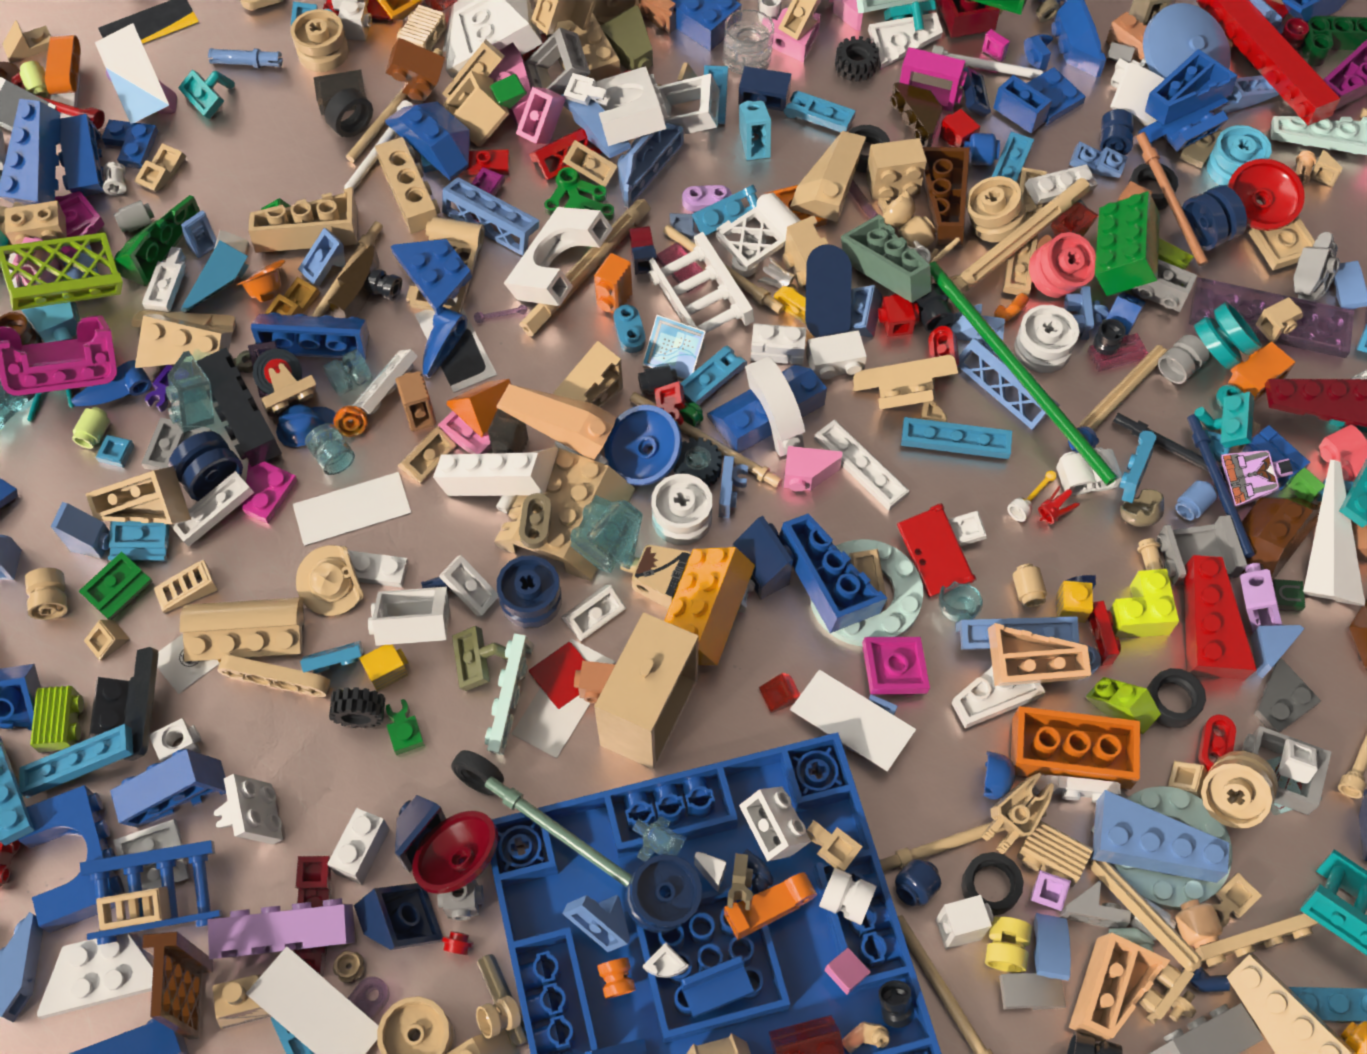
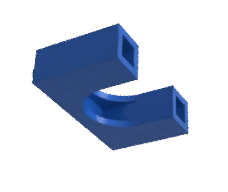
M85 785L26 807L35 831L18 840L29 849L62 836L78 835L85 839L87 845L86 861L116 856L114 850L108 847L106 838L110 837V832L105 820H101L99 810L103 809L100 796L97 792L93 793ZM115 871L110 872L111 878H108L109 896L124 893L120 876H116ZM79 873L70 882L32 897L38 926L48 933L98 915L94 881H91L90 875L82 876ZM115 902L110 903L111 909L116 908Z

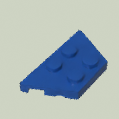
M447 239L394 244L391 246L393 255L437 315L444 311L443 305L449 298L454 299L459 293L460 288L465 286L472 278L470 269Z

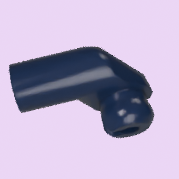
M1202 967L1193 972L1194 976L1189 981L1199 992L1230 991L1228 975L1210 976Z

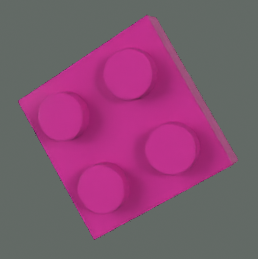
M864 637L862 646L870 694L928 693L930 685L921 637Z

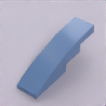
M1263 75L1237 78L1231 95L1225 97L1229 102L1212 112L1214 115L1222 111L1226 114L1278 96L1279 93L1268 83Z
M590 99L587 106L565 100L563 106L572 113L574 122L585 130L587 139L606 156L612 158L631 148L628 140L608 146L599 113L605 110L597 102Z

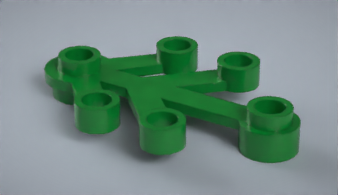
M571 167L562 168L556 176V185L558 187L551 198L547 199L544 203L545 212L548 215H552L556 208L560 207L559 202L567 192L569 200L564 208L600 210L607 221L614 218V207L611 204L600 203L607 198V191L604 186H596L581 180L577 171ZM578 190L592 194V199L580 195Z

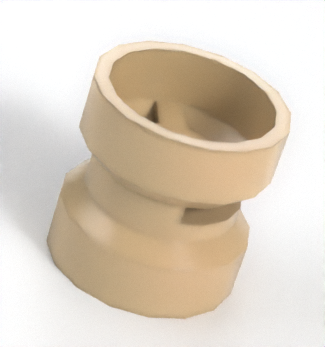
M511 996L499 998L496 1004L493 1005L486 1003L479 1006L476 1010L478 1026L486 1038L499 1035L503 1029H515L519 1027L521 1022L519 1008Z

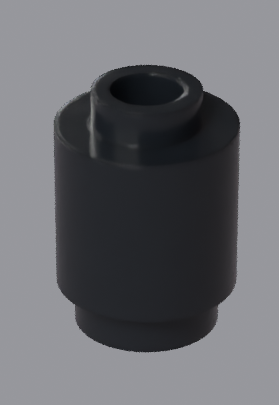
M669 364L644 369V372L638 373L642 394L654 395L656 388L678 382L675 368L671 369Z

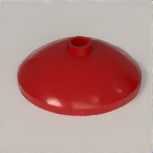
M1255 159L1244 163L1233 173L1227 185L1236 192L1245 207L1247 226L1257 230L1272 231L1289 225L1300 214L1304 205L1305 193L1300 178L1290 167L1276 160ZM1256 200H1260L1263 205L1257 203Z

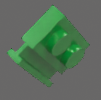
M121 551L79 590V593L108 620H112L153 581Z

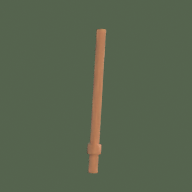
M1145 132L1138 134L1136 138L1143 151L1142 157L1146 165H1150L1198 266L1207 264L1208 260L1161 166L1159 161L1160 155L1157 149L1152 147Z

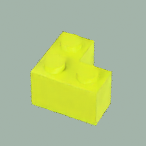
M1167 569L1138 571L1130 584L1133 598L1115 599L1110 608L1113 617L1112 629L1114 636L1118 638L1170 635L1178 624L1179 618Z

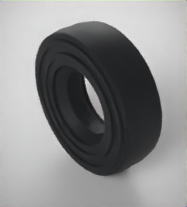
M462 750L451 764L452 771L463 783L482 794L495 795V793L485 787V783L491 776L502 784L504 782V776L501 771L488 759L475 752Z

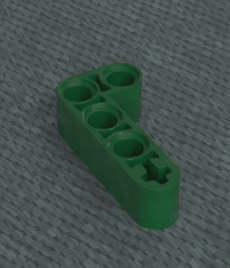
M1314 16L1308 21L1309 31L1303 39L1304 42L1301 46L1303 58L1309 65L1316 67L1323 65L1331 49L1356 50L1367 40V17Z

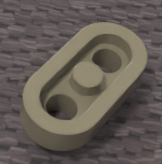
M534 493L526 497L522 506L519 535L522 544L530 549L544 546L549 537L552 507L550 499L541 493ZM535 509H542L540 513H534L533 511ZM532 534H538V535H539V536H538L537 538H535V539L530 538V536H531Z

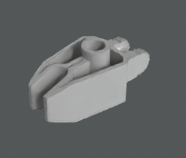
M1328 231L1321 233L1317 237L1313 247H1304L1298 260L1294 274L1295 294H1298L1299 301L1316 302L1326 294L1339 270L1340 260L1336 258L1338 247L1333 241L1332 233Z

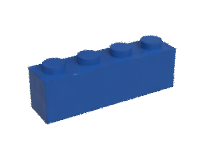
M35 663L0 668V728L27 727L28 730H32L36 689L41 688Z

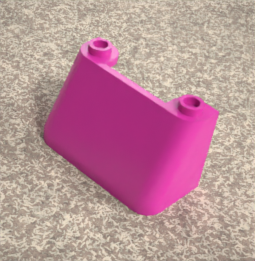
M89 316L81 319L76 327L77 339L29 345L21 344L20 336L15 329L5 326L0 327V380L3 389L11 395L19 396L110 383L117 374L111 330L103 316Z

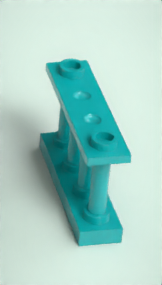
M1334 849L1316 870V872L1328 879L1325 887L1319 884L1302 903L1300 911L1367 956V915L1365 914L1367 910V870ZM1339 887L1356 898L1353 906L1337 896Z

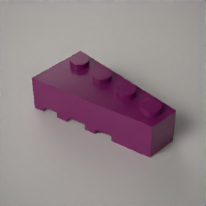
M1367 40L1323 79L1340 98L1336 109L1367 95Z

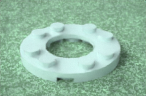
M859 539L837 545L836 547L839 551H844L848 556L854 552L878 549L882 573L891 581L894 597L890 606L880 614L830 634L843 642L856 646H862L864 637L903 636L914 625L923 602L922 580L912 561L897 548L876 540ZM811 600V608L816 619L829 632Z
M1166 786L1146 788L1128 797L1127 799L1229 842L1228 874L1217 883L1113 863L1110 864L1142 897L1147 898L1160 908L1180 910V905L1185 902L1198 899L1199 903L1202 904L1215 895L1225 883L1231 870L1232 844L1227 828L1211 817L1203 805V800L1185 790Z

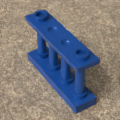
M209 840L80 862L81 875H90L91 881H94L96 899L109 896L108 878H111L110 872L123 870L124 875H127L129 893L142 891L140 873L144 872L143 866L156 864V869H160L162 887L168 888L171 918L103 931L99 929V932L87 933V940L97 939V945L117 942V935L193 921H196V927L208 925V919L223 916L222 910L211 911L205 861H208V855L215 854L214 841ZM188 859L189 864L193 866L198 914L178 917L173 867H176V860ZM141 897L138 898L140 917H143L144 913Z

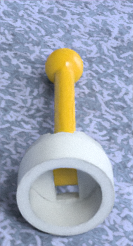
M1048 471L1045 475L1046 478L1026 499L1019 497L1008 505L1007 510L1012 518L1023 522L1030 516L1032 512L1031 501L1049 481L1056 479L1054 471Z

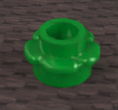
M685 403V408L679 411L684 421L694 427L704 419L703 411L696 403Z

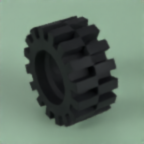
M851 36L850 41L848 38H845L843 42H840L836 50L835 59L836 71L838 73L841 72L840 76L844 77L847 75V80L850 81L852 77L855 78V81H859V78H862L863 81L867 80V76L871 78L873 72L875 73L877 70L879 49L878 47L876 48L875 42L870 44L871 39L867 38L864 41L863 36H859V39ZM850 57H861L864 60L855 61L850 59Z
M346 687L344 690L337 689L331 695L329 719L331 721L334 720L336 724L341 723V726L351 725V728H356V726L361 728L379 726L383 723L386 699L383 694H378L375 690L370 692L367 688L359 690V687H354L353 689Z

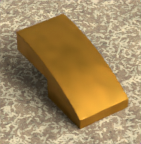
M297 276L285 295L283 296L278 293L264 314L271 312L280 313L281 315L303 314L321 292Z

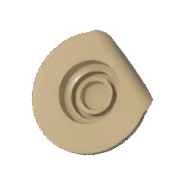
M327 545L319 547L310 552L301 562L296 574V589L299 597H303L304 605L311 611L325 616H337L350 611L363 599V592L346 546Z

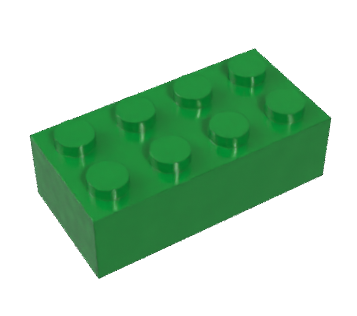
M1149 191L1134 194L1129 198L1115 203H1108L1099 208L1095 276L1106 296L1157 281L1160 213Z

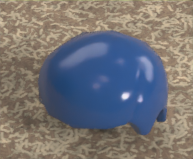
M987 751L988 761L985 763L987 770L984 796L996 800L1003 798L1011 790L1016 777L1015 767L1007 756Z

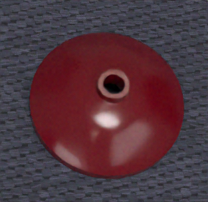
M479 811L461 812L440 822L426 835L415 853L412 871L416 882L425 891L434 894L453 892L473 882L487 868L497 848L498 830L495 823L488 815Z

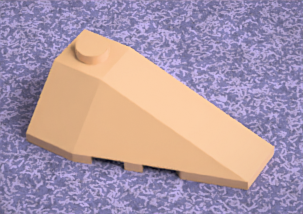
M512 384L508 385L497 405V408L591 460H595L603 448L616 420V416L592 403Z

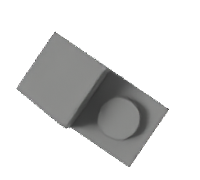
M1099 881L1066 905L1060 912V918L1106 928H1126L1130 924L1131 911L1123 910L1120 905L1115 903L1099 905L1101 881Z

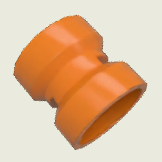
M628 957L608 961L597 966L599 976L604 978V982H606L603 987L605 999L636 991L634 980L628 978V971L631 968Z

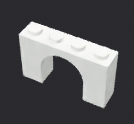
M646 66L596 81V87L606 89V95L611 96L608 106L599 104L605 110L599 113L608 146L666 129L664 119L668 118L667 110L654 74L649 75Z
M557 207L504 284L517 300L560 306L573 288V285L561 269L549 268V265L555 257L568 248L574 246L600 248L612 231V226L600 210Z

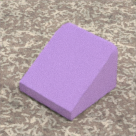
M1040 870L1029 900L1062 911L1071 881Z

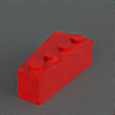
M1193 555L1184 565L1186 570L1184 595L1187 671L1194 676L1246 680L1257 669L1223 557Z

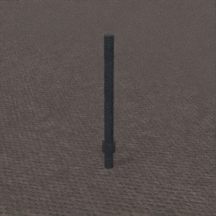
M1119 412L1117 413L1113 422L1131 431V435L1139 438L1141 432L1151 431L1156 435V445L1208 472L1201 455L1149 429V425L1140 420L1136 422ZM1218 465L1223 475V478L1226 481L1223 467Z

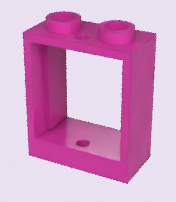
M908 47L902 64L899 83L930 90L943 107L942 110L952 112L955 102L960 103L964 89L960 88V86H964L967 72L963 71L965 60ZM914 72L953 81L951 90L912 81Z

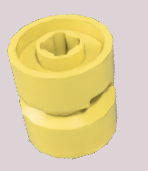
M993 917L992 926L989 930V938L993 942L987 945L985 964L1004 972H1026L1029 953L1025 950V947L1030 945L1032 925L1011 917Z

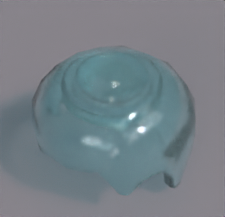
M954 581L947 588L945 586L941 587L938 605L946 618L958 623L960 620L976 618L981 613L983 599L976 588L969 584H960Z

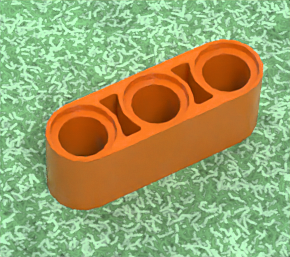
M76 35L52 36L49 39L45 84L47 91L51 95L76 93L81 48Z

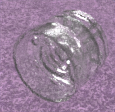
M750 9L736 11L729 15L725 21L723 62L731 71L742 75L744 66L760 69L768 68L771 63L774 38V23L772 19L763 12Z

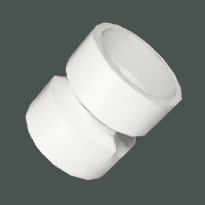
M835 868L819 907L835 914L843 911L844 918L861 925L877 886L862 879L855 882L852 880L851 874Z

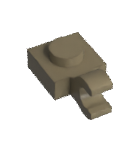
M735 853L732 887L728 892L727 900L729 908H733V903L736 900L746 903L745 910H750L752 907L753 893L748 888H751L753 869L747 868L748 855Z

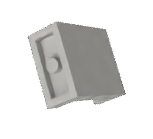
M1230 515L1219 516L1215 524L1176 530H1172L1170 524L1164 525L1156 539V542L1160 544L1158 550L1163 553L1165 559L1164 568L1167 569L1173 586L1184 585V577L1186 575L1184 565L1193 555L1223 557L1229 578L1239 577L1247 566Z

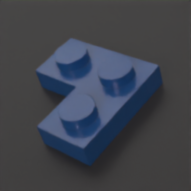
M109 119L101 138L105 145L122 147L117 158L118 163L125 167L141 169L149 157L158 130L156 125L130 124V122Z

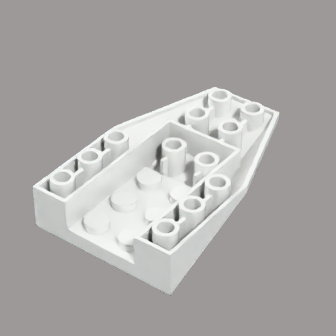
M452 0L446 39V72L452 79L456 77L485 39L498 50L505 48L513 42L522 55L543 44L538 27L531 22L533 10L530 0Z

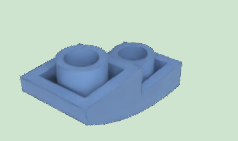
M1079 141L1074 149L1069 165L1078 167L1087 164L1093 174L1119 178L1122 175L1128 157L1108 147H1105L1101 152Z
M1359 262L1340 263L1339 270L1333 280L1341 310L1367 306V289Z
M1036 913L1033 921L1037 943L1033 952L1036 973L1047 978L1069 981L1071 954L1067 919Z

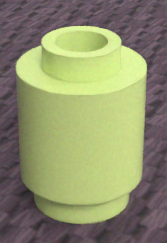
M37 61L23 63L20 66V76L26 91L46 98L49 92L45 84L44 67Z
M92 407V409L86 408L73 429L74 435L72 440L84 448L92 449L94 445L100 442L110 423L107 413L97 407Z

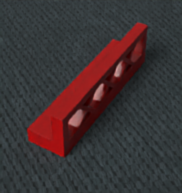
M583 128L529 153L532 162H538L546 180L556 176L562 168L570 167L567 164L563 166L564 162L562 161L567 154L568 147L573 144L574 140L578 142L584 140L583 145L587 147L588 139ZM589 148L598 154L602 153V151L599 149L594 150L592 148ZM563 150L562 155L557 154V152ZM549 156L560 159L558 168L552 172L549 171L544 161Z

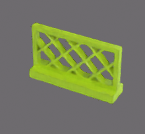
M105 232L0 246V265L13 311L121 295L123 281L120 273L117 271ZM101 242L103 250L98 255L86 248L89 243ZM71 246L78 251L71 259L59 252L62 247ZM43 249L50 253V256L43 262L32 256L36 250ZM16 253L23 257V259L15 266L6 261L5 254ZM82 253L94 259L89 268L77 262ZM55 257L68 263L62 272L49 265ZM27 261L40 267L34 276L22 270ZM100 262L109 267L111 274L100 275L93 270ZM72 266L85 273L79 279H73L66 274ZM46 270L57 276V279L54 282L46 283L40 280L39 277ZM19 274L30 280L27 286L14 288L12 280Z

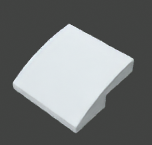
M1127 63L1110 107L1113 110L1122 109L1130 112L1134 119L1145 127L1156 122V119L1145 112L1149 93L1164 78L1141 66Z
M176 819L113 840L117 856L183 845ZM186 859L176 860V867H173L175 883L190 878ZM156 864L143 866L144 872L140 873L142 890L162 887L160 869H156ZM119 870L124 891L129 893L127 875H124L123 870Z

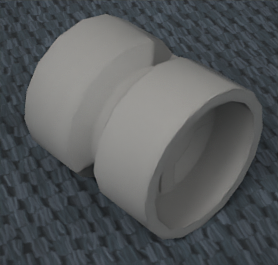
M1184 335L1173 345V348L1167 350L1159 358L1158 368L1166 379L1175 384H1182L1208 360L1209 350L1198 337Z

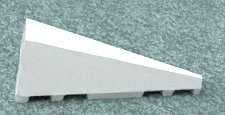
M1330 459L1303 592L1308 596L1365 606L1352 523L1348 517L1339 512L1346 498L1341 462Z

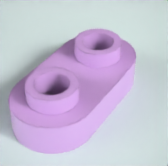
M723 185L690 186L683 191L682 204L688 211L697 212L731 196L732 193L729 188Z

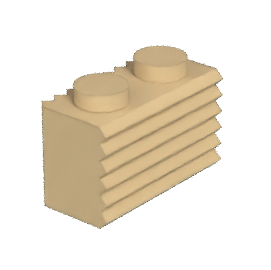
M418 5L415 11L409 14L407 24L399 29L397 40L401 38L431 51L447 27L445 13Z
M1040 820L1033 834L1026 837L1017 857L1023 859L1022 863L1027 868L1034 871H1039L1040 869L1041 871L1070 880V887H1073L1080 879L1093 849Z

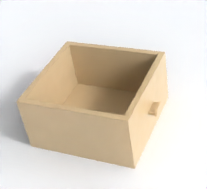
M642 613L594 706L600 746L654 769L698 680V635L647 613Z

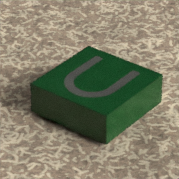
M1274 579L1273 585L1279 609L1303 611L1306 607L1303 581Z

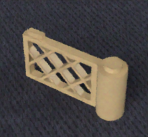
M433 217L426 224V236H429L428 241L447 239L457 254L461 252L470 253L469 259L464 261V263L470 269L472 275L478 251L482 248L484 242V225ZM470 281L460 288V292L456 296L458 298L456 306L444 304L443 307L461 313ZM410 286L406 300L410 302V307L434 311L428 301L418 300L421 292L417 286Z

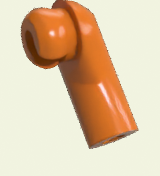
M1020 293L1007 308L999 305L994 312V317L1004 318L1005 322H1008L1027 305L1029 301L1028 296Z

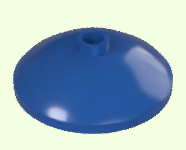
M653 405L632 407L616 418L615 424L604 444L605 458L608 460V465L623 477L627 483L637 486L653 484L664 478L676 465L682 448L681 431L676 420L662 408ZM653 446L652 452L648 454V448Z

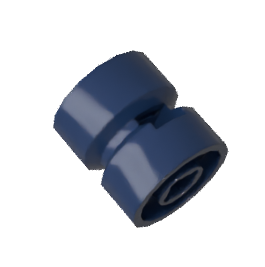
M1115 109L1103 115L1100 136L1101 151L1108 147L1126 155L1132 150L1134 117L1130 112Z

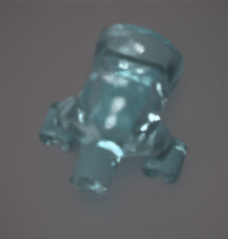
M660 816L656 822L650 825L638 819L632 829L643 836V847L640 849L637 858L644 862L650 859L654 852L659 855L678 856L687 837L670 830L668 827L671 821L663 816Z

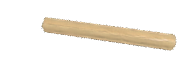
M1162 345L1155 346L1080 422L1079 427L1087 426L1094 431L1158 366L1159 358L1167 349L1163 348Z
M1097 860L1091 861L1093 873L1188 972H1194L1201 967L1202 958L1110 863Z

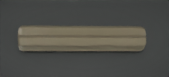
M488 954L477 961V965L494 1004H496L499 998L505 996L512 997L495 956ZM521 1017L519 1027L506 1030L514 1047L521 1046L528 1041L525 1025Z

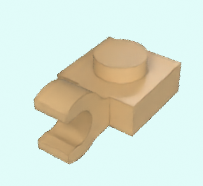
M813 821L806 830L810 840L822 846L817 855L834 868L842 871L847 869L863 847L838 827L831 834L819 823Z

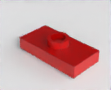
M509 149L469 151V167L461 172L460 176L477 175L482 167L499 174H509Z

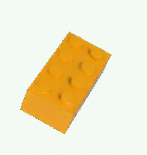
M736 547L692 550L664 620L699 636L698 665H718L755 567Z

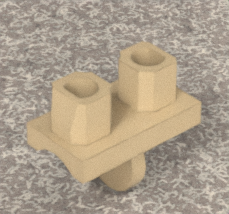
M1168 963L1155 978L1167 988L1163 995L1151 987L1138 1001L1149 1012L1146 1019L1155 1024L1158 1019L1161 1020L1171 1006L1174 1008L1169 1014L1172 1020L1177 1022L1182 1015L1187 1018H1193L1196 1009L1191 1002L1195 995L1188 990L1182 997L1180 993L1194 976V973L1188 972L1186 969L1180 971Z

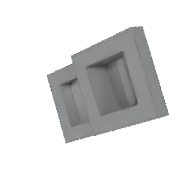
M1037 973L1001 974L999 976L1004 1009L1033 1008V1010L1066 1008L1061 979L1047 978L1037 975Z

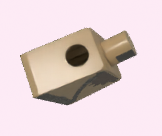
M646 545L640 558L625 554L620 569L633 574L632 589L669 609L691 552Z
M252 975L213 986L215 1015L221 1029L271 1017L270 1014L245 994L261 975Z

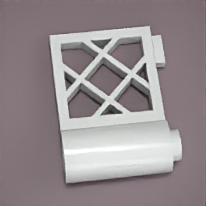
M765 193L759 197L755 208L731 223L728 220L719 226L716 238L748 271L785 246L787 226L801 220L776 194ZM756 218L761 223V227L748 228L746 223ZM731 233L741 234L740 242L729 241L726 236ZM745 234L759 235L758 243L744 242ZM773 236L777 241L772 245L762 244V237ZM742 250H757V255L747 260L742 255Z

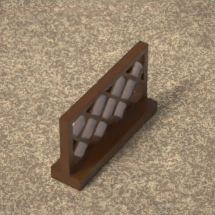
M178 932L143 935L142 948L154 956L150 1017L189 1040L199 1039L202 973L213 972V959H209L207 954Z

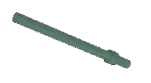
M492 776L487 780L485 787L502 798L503 804L512 810L516 808L627 887L632 875L523 799L524 795L515 788L509 789Z

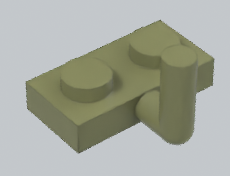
M473 626L452 635L459 688L468 691L490 682L487 665L488 657L496 655L508 660L505 657V646L498 643L484 645L482 628Z

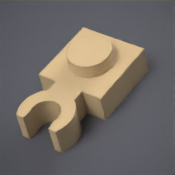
M1236 873L1215 894L1221 902L1219 904H1212L1215 911L1220 913V922L1222 927H1225L1230 920L1229 914L1231 912L1237 918H1240L1262 895L1239 873Z

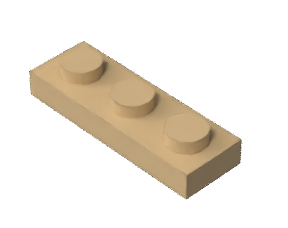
M485 39L442 94L448 99L470 71L488 77L505 55Z

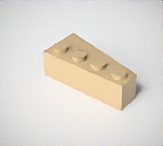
M353 188L343 189L344 193L332 196V193L321 195L322 199L307 202L306 199L299 200L293 206L287 208L279 205L251 212L249 215L248 231L255 253L310 249L324 228H327L343 243V246L357 245L358 209Z
M1249 954L1227 976V979L1275 1054H1357L1254 954Z

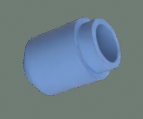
M1195 481L1178 498L1175 506L1177 513L1189 521L1199 518L1216 501L1215 488L1206 481Z

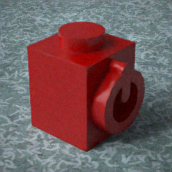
M892 294L883 298L882 307L878 308V318L880 323H884L887 337L913 334L914 325L919 324V309L916 302L911 303L898 294Z

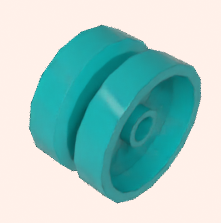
M1227 301L1214 310L1216 321L1211 317L1205 316L1194 325L1198 336L1207 349L1228 370L1241 363L1242 356L1240 351L1250 356L1262 348V344L1243 316Z

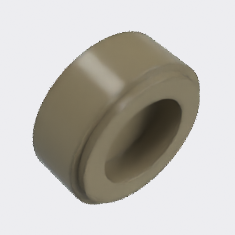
M1047 0L1037 8L1036 15L1042 22L1049 21L1056 16L1060 5L1056 0Z

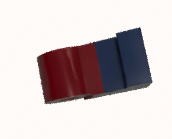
M650 226L629 228L635 275L648 273L651 271L650 264L648 266H640L638 262L649 261L654 258L657 263V254L654 249Z

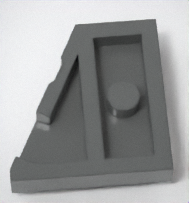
M1282 658L1273 666L1274 670L1269 681L1266 683L1262 699L1259 701L1254 713L1268 729L1278 733L1282 732L1321 702L1316 694Z

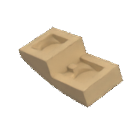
M162 143L152 162L147 160L144 162L134 182L157 192L177 172L186 155Z

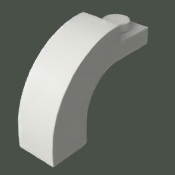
M768 356L746 365L745 369L749 388L757 396L767 414L775 450L780 457L786 455L788 446L804 447L802 433L805 432L803 419L793 392L777 364Z

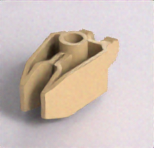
M1040 773L1030 776L1017 784L990 808L993 821L981 837L989 841L1002 826L1009 833L1000 841L996 849L1001 854H1004L1017 838L1033 834L1051 801L1054 789L1052 783L1047 784L1036 797H1033L1032 788L1041 777Z

